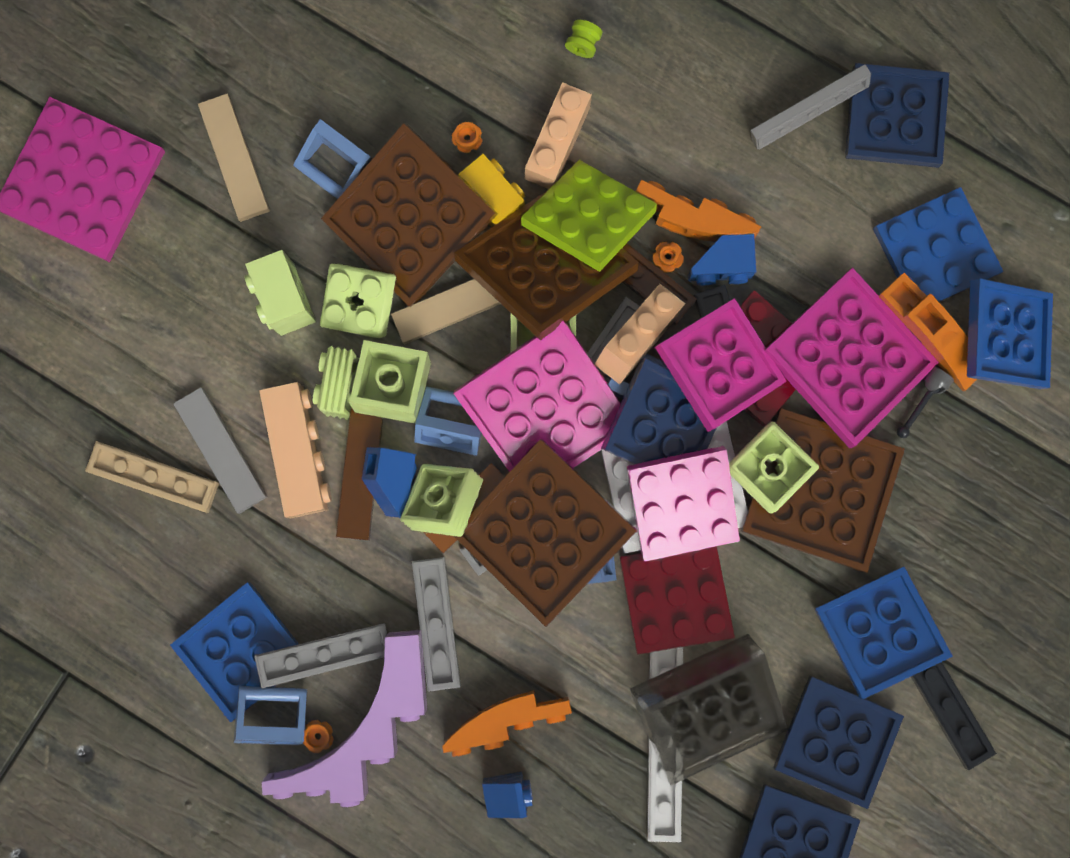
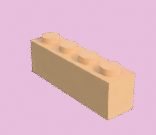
M298 382L259 390L284 517L295 518L327 511V503L332 501L328 483L323 484L321 471L325 470V463L321 451H316L314 440L319 439L315 420L310 421L308 408H312L309 390H304V387Z

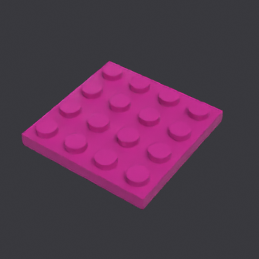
M49 97L0 192V212L110 262L165 150L160 146Z
M854 268L848 270L764 350L776 363L783 376L849 448L855 447L939 363Z
M564 320L556 330L541 341L536 336L454 390L453 393L509 472L540 439H543L574 468L602 450V444L621 404Z

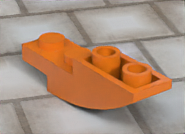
M641 180L636 189L637 193L657 203L656 211L660 214L655 225L686 237L716 242L722 235L754 234L755 239L761 229V226L756 224V220L753 217L744 213H739L738 215L728 210V206L717 199L712 198L708 200L704 198L698 209L693 206L694 203L690 199L681 195L675 197L665 192L666 189L654 181L647 183Z
M905 273L901 274L879 297L939 362L937 365L954 379V383L963 392L966 391L977 380L967 377V335L931 293L926 295Z
M533 690L501 700L475 714L457 728L442 746L443 753L452 752V756L455 757L471 753L472 747L484 745L485 750L500 748L504 746L503 741L509 740L508 726L514 725V730H523L533 727V721L546 719L547 724L565 721V715L572 714L569 697L536 703Z

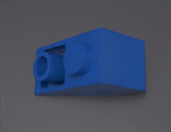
M754 234L722 235L691 268L688 274V281H697V285L700 286L716 284V280H728L729 284L747 283L748 279H751L756 273Z
M367 447L362 480L386 516L401 518L410 496L412 479L416 474V454L386 448Z
M522 771L483 778L482 787L488 818L527 817L528 807L533 806V796L530 779L523 780Z

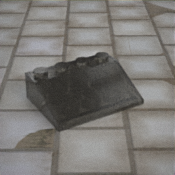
M749 634L630 688L639 716L670 786L788 730L765 653Z

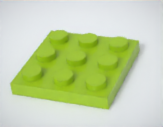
M578 160L521 217V225L600 272L656 213L657 203L583 161Z

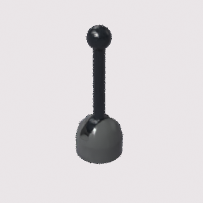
M934 367L926 375L924 382L928 391L905 425L897 429L898 437L904 439L910 435V427L933 394H941L949 389L954 382V379L949 374Z

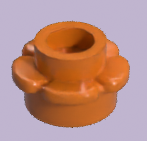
M463 122L452 133V142L455 146L457 145L459 151L470 153L471 150H477L481 146L482 131L473 123ZM466 135H469L470 139L465 140L464 137Z
M662 242L656 246V252L652 256L655 266L667 273L681 267L684 256L681 254L682 249L677 243L671 242L669 244ZM670 254L671 259H666L665 255Z
M313 720L306 725L303 744L309 751L320 753L323 749L327 750L331 747L334 741L331 725L327 722L321 723L319 720ZM316 733L321 735L320 739L315 738Z

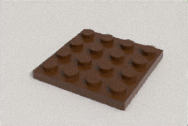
M403 123L321 219L372 270L394 274L396 276L394 292L411 307L426 294L455 262L454 252L474 240L498 213L408 124Z
M546 192L454 252L455 261L540 341L556 330L563 320L566 323L638 271L639 262L622 248L599 272L521 225V217Z
M782 408L779 409L775 423L819 465V469L774 513L767 512L751 497L748 513L741 532L862 572H868L905 448L865 436L855 447L849 448L827 423ZM765 461L764 464L767 466L765 472L768 475L771 473L777 475L778 472L775 469L778 465L777 462L772 461L769 463Z
M540 439L472 512L463 536L454 537L547 627L638 530L543 439Z

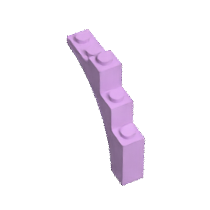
M421 630L389 632L386 635L384 668L379 690L370 711L359 727L338 747L318 760L295 769L268 773L262 781V795H273L274 799H285L292 797L293 793L306 792V796H320L325 794L326 790H330V803H340L341 807L357 806L360 804V801L365 800L368 793L366 760H370V764L388 763L390 758H395L398 751L395 717H400L402 722L416 721L420 719V715H425L427 710Z

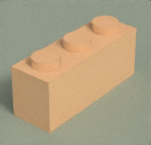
M562 82L526 164L525 180L550 189L560 179L590 109L592 94Z
M659 284L604 347L595 366L620 385L674 322L686 303Z

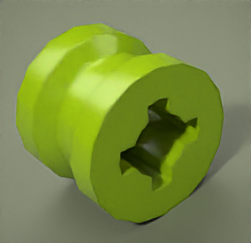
M581 19L575 20L572 25V36L567 38L565 47L577 56L592 58L596 52L595 43L601 39L603 32L601 28L592 22Z

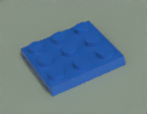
M961 187L873 228L896 277L898 278L901 274L905 273L926 295L931 293L938 302L970 288L971 280H988L1004 272Z
M985 279L971 280L967 377L1035 389L1050 388L1053 293Z
M905 567L815 609L861 700L953 657Z
M247 582L170 644V646L226 718L232 722L236 719L239 686L261 687L254 655L298 645L299 643L251 582ZM245 700V711L258 700Z

